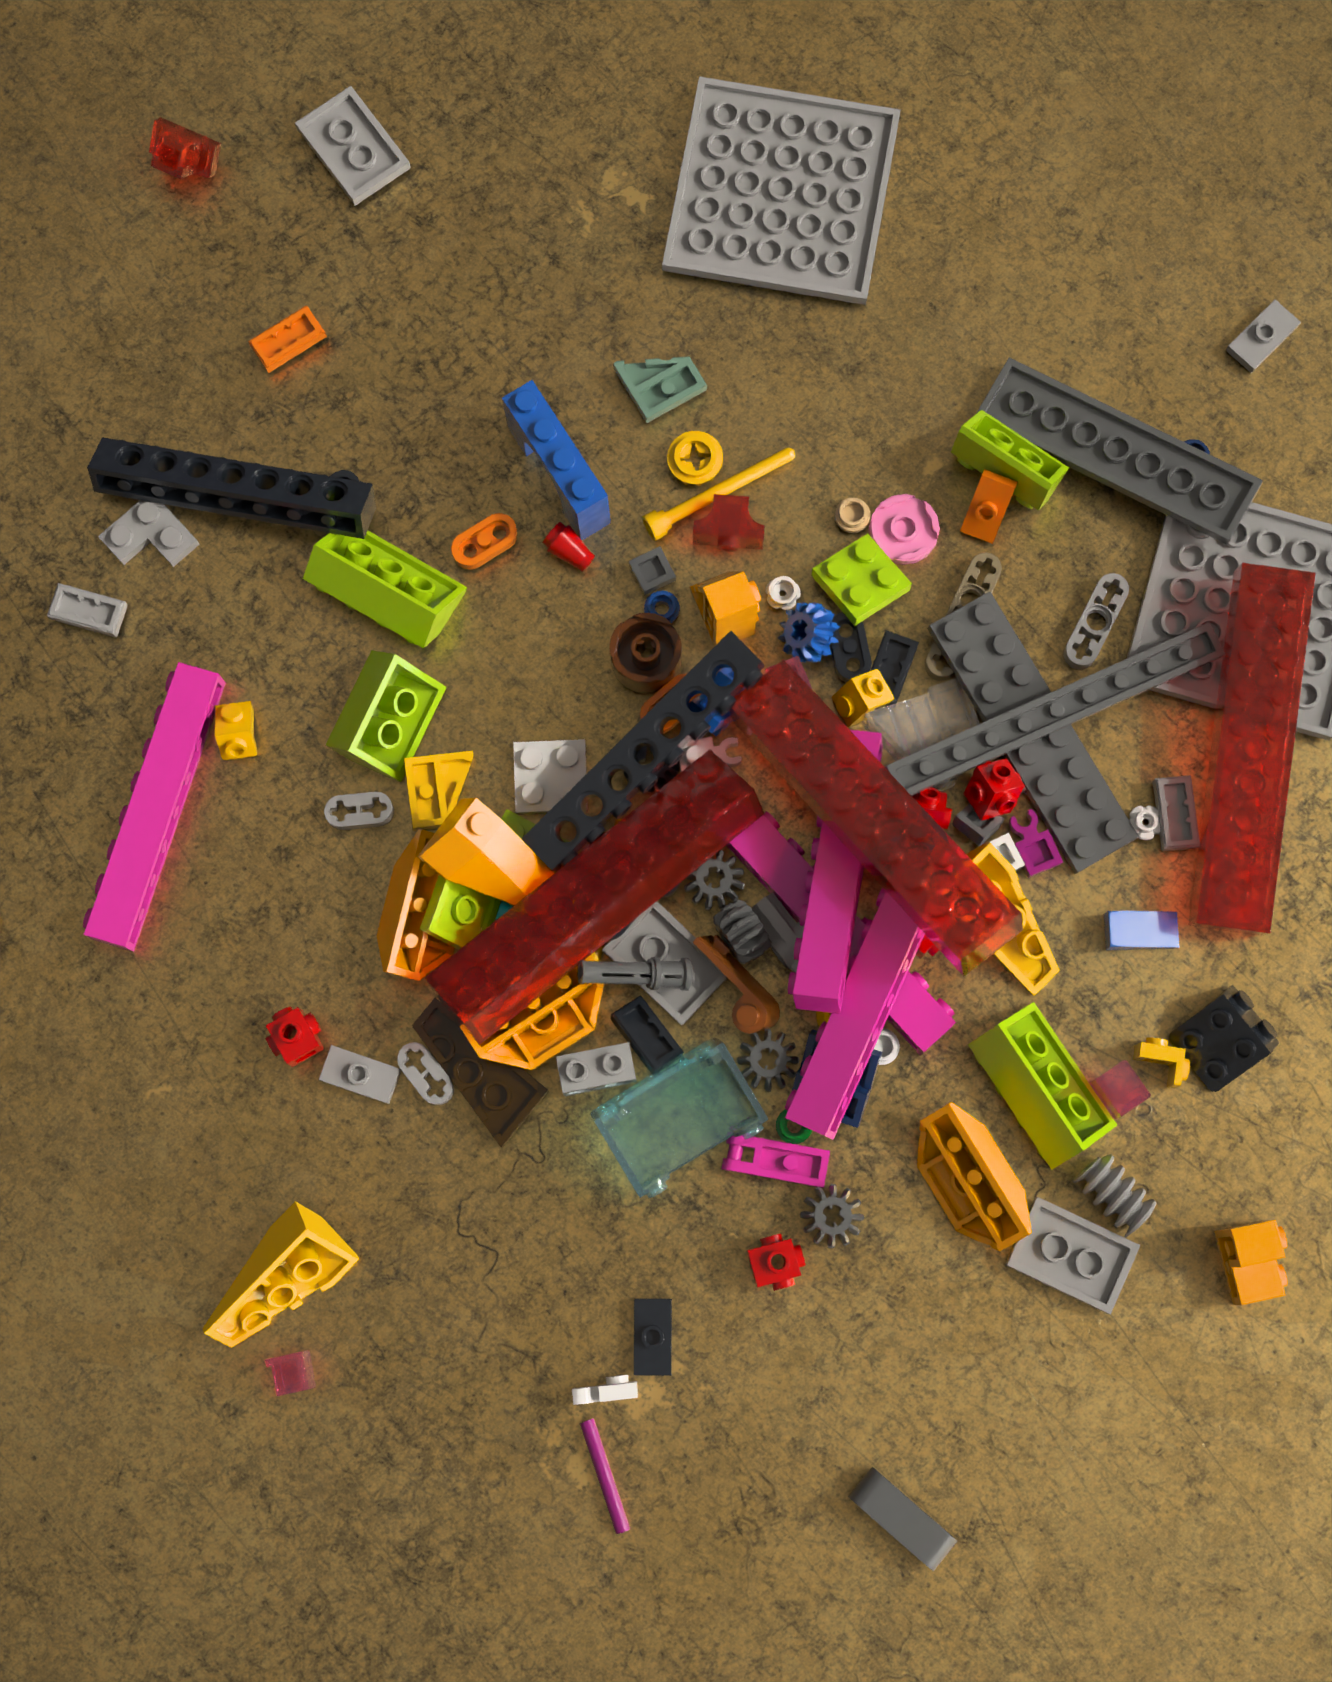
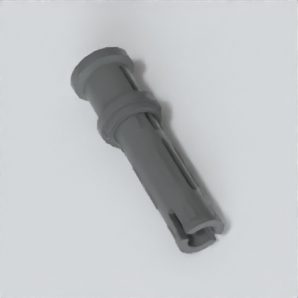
M651 957L646 962L580 960L577 967V979L580 984H646V987L650 988V990H658L660 987H679L682 991H688L692 982V964L689 958H681L680 961H660L659 957Z

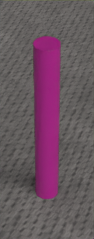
M592 1418L580 1423L615 1533H623L630 1530V1526L595 1420Z

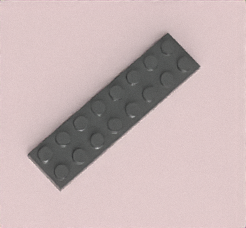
M1010 357L977 413L980 410L985 411L1066 466L1226 545L1229 544L1263 480Z
M991 592L948 614L927 628L983 722L1051 693ZM1072 725L1003 755L1020 775L1025 785L1027 796L1074 874L1139 838Z

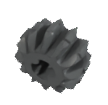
M705 850L702 853L704 863L694 857L690 860V864L696 871H684V878L693 881L686 884L684 890L686 893L698 891L692 898L694 905L700 903L704 898L706 899L705 911H710L712 901H717L719 909L726 906L725 897L732 903L738 901V896L732 890L743 891L745 884L735 880L744 875L743 868L731 870L737 861L736 857L731 856L726 862H723L724 851L718 850L716 859L711 860L709 851ZM710 873H717V878L720 875L723 877L720 880V887L712 888V883L708 886L705 884Z
M738 900L734 903H729L713 916V923L716 926L717 932L721 939L731 948L730 952L738 962L745 964L751 960L754 961L771 947L769 935L765 931L764 925L746 902Z
M765 1029L764 1041L762 1042L757 1033H751L750 1038L755 1047L744 1042L740 1045V1049L750 1056H740L736 1059L737 1064L750 1066L740 1072L741 1078L744 1079L754 1074L755 1077L750 1084V1087L753 1089L758 1086L760 1079L765 1080V1092H771V1080L775 1079L780 1089L785 1088L786 1083L781 1074L792 1079L796 1076V1072L786 1065L799 1064V1057L787 1056L788 1053L796 1048L795 1043L792 1042L782 1047L781 1043L786 1036L783 1032L778 1034L776 1042L771 1041V1029ZM768 1051V1056L772 1052L777 1056V1059L774 1061V1069L767 1070V1065L763 1069L759 1065L762 1059V1052Z
M831 1184L829 1186L828 1198H826L821 1187L815 1189V1194L820 1200L819 1203L810 1197L805 1198L804 1203L814 1208L813 1212H800V1218L813 1219V1223L806 1225L803 1231L804 1233H809L815 1228L819 1230L813 1239L815 1244H819L824 1235H828L827 1246L828 1248H834L835 1235L838 1234L841 1243L846 1246L850 1242L844 1232L845 1230L853 1235H859L860 1230L858 1227L850 1223L851 1220L863 1221L864 1215L860 1213L852 1214L851 1209L861 1205L859 1199L849 1204L845 1202L850 1196V1189H844L840 1198L836 1197L837 1186L836 1184ZM832 1206H835L839 1209L837 1216L842 1220L838 1226L834 1222L832 1227L824 1223L827 1217L822 1212L825 1207L831 1210Z

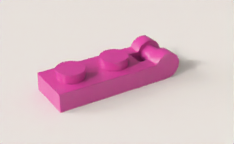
M727 1133L726 1144H729L727 1158H723L722 1170L824 1188L830 1156L829 1150L743 1134ZM744 1147L755 1149L752 1163L741 1161Z

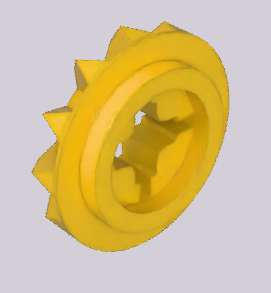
M702 431L685 432L675 438L668 449L667 464L673 477L681 480L684 485L696 484L700 487L705 482L713 481L722 469V448L718 441L708 433ZM692 447H695V452H697L699 457H705V459L700 461L698 470H695L692 462L685 461L690 458Z

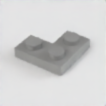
M143 500L136 503L98 536L123 565L129 562L149 543L173 567L200 545L197 539L164 504Z

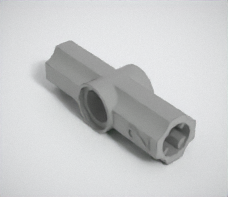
M771 893L756 903L751 909L764 925L763 927L769 935L768 938L770 939L771 949L788 970L791 969L793 972H796L798 960H794V946L796 938L803 937L804 926H800V922L796 923L775 894Z

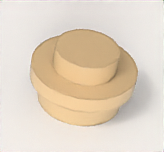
M847 498L841 501L836 508V523L846 532H860L869 523L870 509L861 499Z

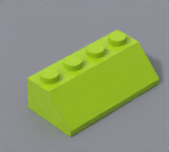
M368 530L364 539L332 533L327 534L314 544L303 576L305 581L314 585L319 591L330 594L344 602L347 607L363 613L373 619L378 625L389 628L404 637L409 643L425 648L440 634L467 590V587Z
M1034 1002L968 1044L974 1053L975 1059L987 1072L995 1084L997 1092L1005 1099L1015 1114L1019 1125L1025 1129L1037 1147L1038 1153L1047 1162L1051 1170L1081 1153L1117 1126Z

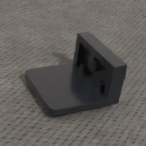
M1234 985L1223 991L1213 1002L1173 1030L1169 1036L1170 1041L1175 1047L1186 1049L1185 1059H1189L1192 1069L1212 1092L1219 1091L1267 1057L1280 1043L1276 1039L1278 1035L1274 1027L1267 1020L1259 1018L1252 1009L1254 1004L1250 997L1244 991H1238Z

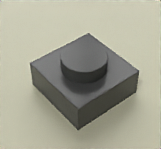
M661 546L629 561V567L644 596L676 581V576Z
M969 803L955 816L952 825L978 846H981L1001 827L1004 818L996 816L981 821Z

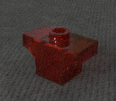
M160 117L154 120L149 148V153L153 154L151 167L179 179L191 175L210 179L216 175L222 143Z
M714 494L713 507L710 513L702 519L694 520L693 545L717 546V549L726 552L737 551L738 548L763 550L765 525L759 524L751 518L748 510V496Z

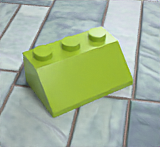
M980 410L961 426L951 453L958 457V462L968 469H977L981 473L986 469L1017 481L1018 483L1013 493L1016 495V500L1021 505L1030 509L1035 508L1038 511L1048 502L1069 469L1068 466L983 410Z
M371 650L325 746L352 762L401 782L405 775L404 758L414 756L447 687L396 654Z

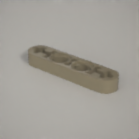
M985 552L976 555L972 559L946 616L963 607L960 599L965 593H974L981 597L988 592H993L1002 570L998 557ZM984 563L990 565V572L993 574L988 573L982 586L975 584L980 573V569L977 567H982ZM934 641L926 658V672L934 680H948L954 675L951 668L944 667L942 671L935 669L937 663L932 659L939 660L942 653Z

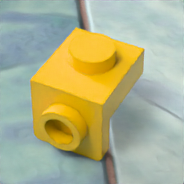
M875 669L851 678L831 698L836 705L838 713L849 728L859 724L876 708L890 703L894 696L880 671Z
M251 701L215 705V739L223 760L257 755V746L254 739V709Z
M1147 1037L1145 1042H1140L1134 1046L1133 1060L1169 1066L1168 1088L1180 1087L1182 1081H1186L1189 1075L1190 1061L1185 1059L1186 1049L1168 1046V1040Z

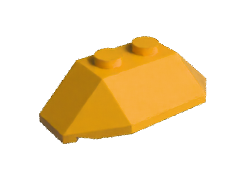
M418 829L393 867L376 935L383 972L414 981H420L427 973L452 956L454 952L453 946L419 930L439 876L437 872L417 857L435 834L423 829Z
M585 946L460 1026L479 1058L534 1070L595 1030L604 984L578 983V962L580 960L595 961Z
M953 1102L948 1103L920 1120L919 1130L921 1132L918 1143L917 1168L955 1230L978 1242L990 1245L991 1248L999 1252L1030 1235L1032 1230L1025 1189L986 1126Z

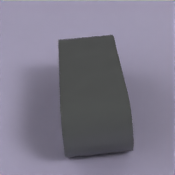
M873 1467L848 1496L932 1571L938 1567L958 1542Z

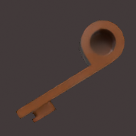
M712 935L697 937L693 943L743 993L732 1009V1019L737 1029L751 1034L770 1029L776 1025L780 1017L779 1004L729 953L731 948L718 935L714 937Z

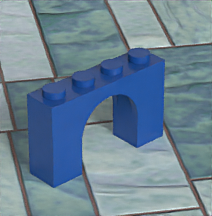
M533 380L502 397L509 431L526 457L534 452L543 464L559 494L563 514L579 538L583 541L611 524L607 493Z

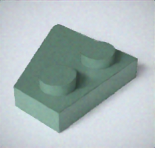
M690 356L673 357L670 360H661L660 358L645 359L646 363L624 364V361L613 363V369L646 423L707 390V384Z

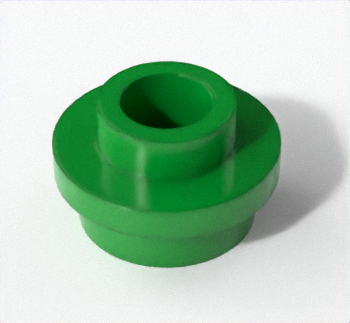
M783 1110L776 1120V1131L779 1137L786 1143L800 1144L807 1140L812 1130L801 1125L799 1132H790L787 1128L789 1119L785 1118L788 1111Z

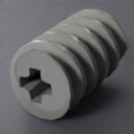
M1112 1154L1101 1158L1097 1157L1072 1182L1077 1183L1085 1179L1087 1183L1082 1191L1084 1195L1096 1191L1097 1195L1093 1204L1096 1206L1106 1202L1108 1205L1103 1215L1107 1217L1117 1213L1119 1216L1113 1226L1118 1228L1127 1224L1129 1228L1124 1236L1127 1237L1151 1216L1157 1203L1154 1199L1142 1202L1146 1194L1144 1188L1131 1191L1135 1179L1132 1176L1121 1180L1125 1171L1122 1165L1110 1169L1114 1161Z

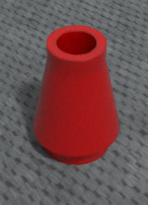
M558 522L542 542L548 548V553L573 565L581 572L596 557L590 552L570 525L565 526L562 522Z

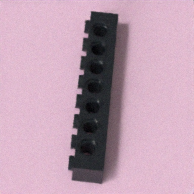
M102 437L87 467L93 490L97 493L361 539L365 538L376 510L372 483L261 465L259 463L243 462L224 457H214L190 451H179L159 446L127 442L125 440Z
M730 631L522 840L551 870L558 872L563 868L564 871H567L579 860L581 855L578 851L587 842L590 845L596 843L607 831L604 826L613 817L617 820L621 818L632 807L633 804L630 800L639 791L644 794L655 785L659 779L656 774L665 765L670 768L685 754L682 748L691 739L697 742L709 731L711 726L708 722L718 713L721 716L725 715L736 704L737 700L734 697L744 687L747 690L751 689L763 677L761 672L765 667L763 662ZM723 668H730L734 672L733 681L727 686H719L715 682L717 672ZM696 694H704L708 700L706 708L701 712H692L689 708L690 699ZM670 720H679L681 723L679 735L671 739L666 738L663 733L664 725ZM646 745L653 746L655 757L652 762L646 765L640 764L637 758L640 748ZM619 771H625L629 777L628 785L623 790L616 791L612 787V777ZM592 797H599L603 804L602 810L598 815L590 817L586 812V803ZM572 822L576 827V836L572 841L565 843L560 837V830L564 824Z

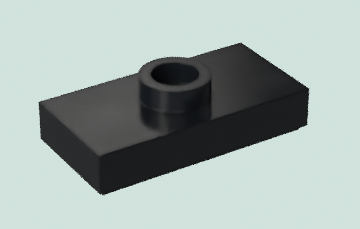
M885 630L871 671L875 669L880 671L894 696L890 703L883 706L895 710L919 642Z
M641 995L611 1014V1021L626 1041L629 1042V1045L652 1075L657 1074L683 1056L684 1051Z
M634 1298V1375L671 1376L672 1299Z

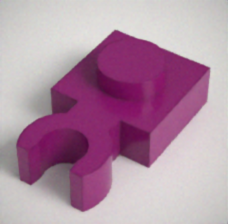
M1033 809L1026 812L1029 820V825L1026 827L1020 826L1015 816L1009 819L1010 830L1022 839L1016 842L1015 846L1025 864L1023 868L1028 878L1063 863L1049 830L1038 833L1036 829L1038 817Z

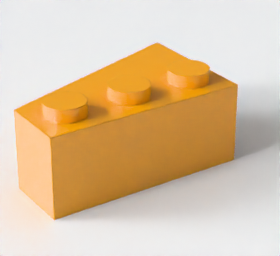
M728 571L689 586L714 647L730 631L740 640L755 635L756 622L759 621L757 612L760 611L758 602L761 601V596L755 581L748 582L744 571Z

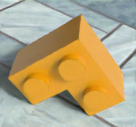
M1276 1219L1256 1221L1214 1231L1233 1305H1245L1286 1296L1284 1287L1288 1285L1287 1275L1283 1265L1277 1263V1259L1286 1258L1284 1249L1287 1248V1238L1282 1226H1277Z

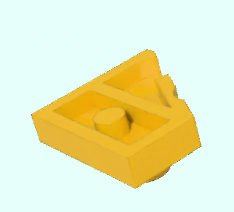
M473 750L404 758L412 831L439 828L455 808L473 760Z

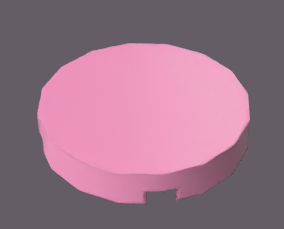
M901 494L891 496L878 505L872 514L868 530L871 538L894 563L906 565L917 563L930 554L936 546L940 527L938 516L930 504L915 498L913 495Z

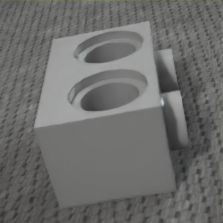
M629 1042L556 1056L562 1093L565 1097L637 1082Z

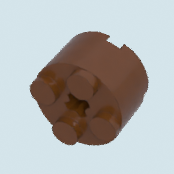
M638 613L623 623L621 622L611 636L609 649L613 672L616 679L630 690L639 693L657 692L678 675L682 664L681 639L672 624L663 616L654 613ZM645 649H651L652 654H649L647 658L641 657Z

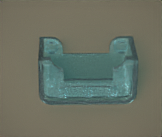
M712 1038L700 1044L657 1074L647 1076L604 1102L590 1113L639 1198L644 1195L652 1198L660 1194L668 1187L666 1181L670 1178L672 1172L731 1136L738 1137L742 1135L744 1139L755 1136L764 1129L762 1123L769 1120L725 1044L718 1038Z

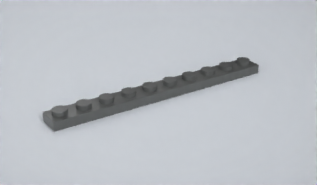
M1210 622L888 764L884 770L899 801L1213 662L1223 657L1225 652Z

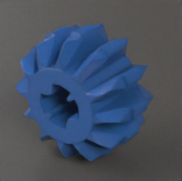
M804 602L797 603L795 610H786L787 622L779 623L784 628V633L778 637L781 642L785 643L782 651L792 655L796 661L803 663L805 661L820 662L822 655H832L829 645L839 642L833 636V632L840 628L837 623L832 622L834 613L825 609L822 604L815 602L809 604Z

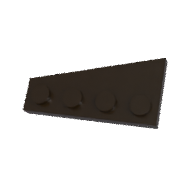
M435 997L412 1024V1027L499 1146L503 1148L549 1090L522 1068L479 1058L460 1028L465 1021Z

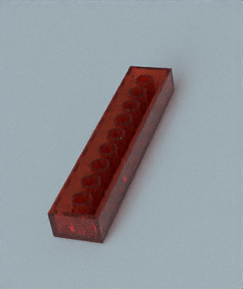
M1242 563L1234 571L1224 644L1225 655L1222 659L1199 838L1200 847L1197 854L1188 926L1258 936L1271 933L1316 572Z
M784 659L766 672L751 689L747 690L745 688L734 697L737 702L729 710L734 724L963 977L1023 931L1021 912Z
M709 749L428 974L425 980L442 1004L478 1045L482 1044L578 966L580 960L588 958L764 815L755 789Z

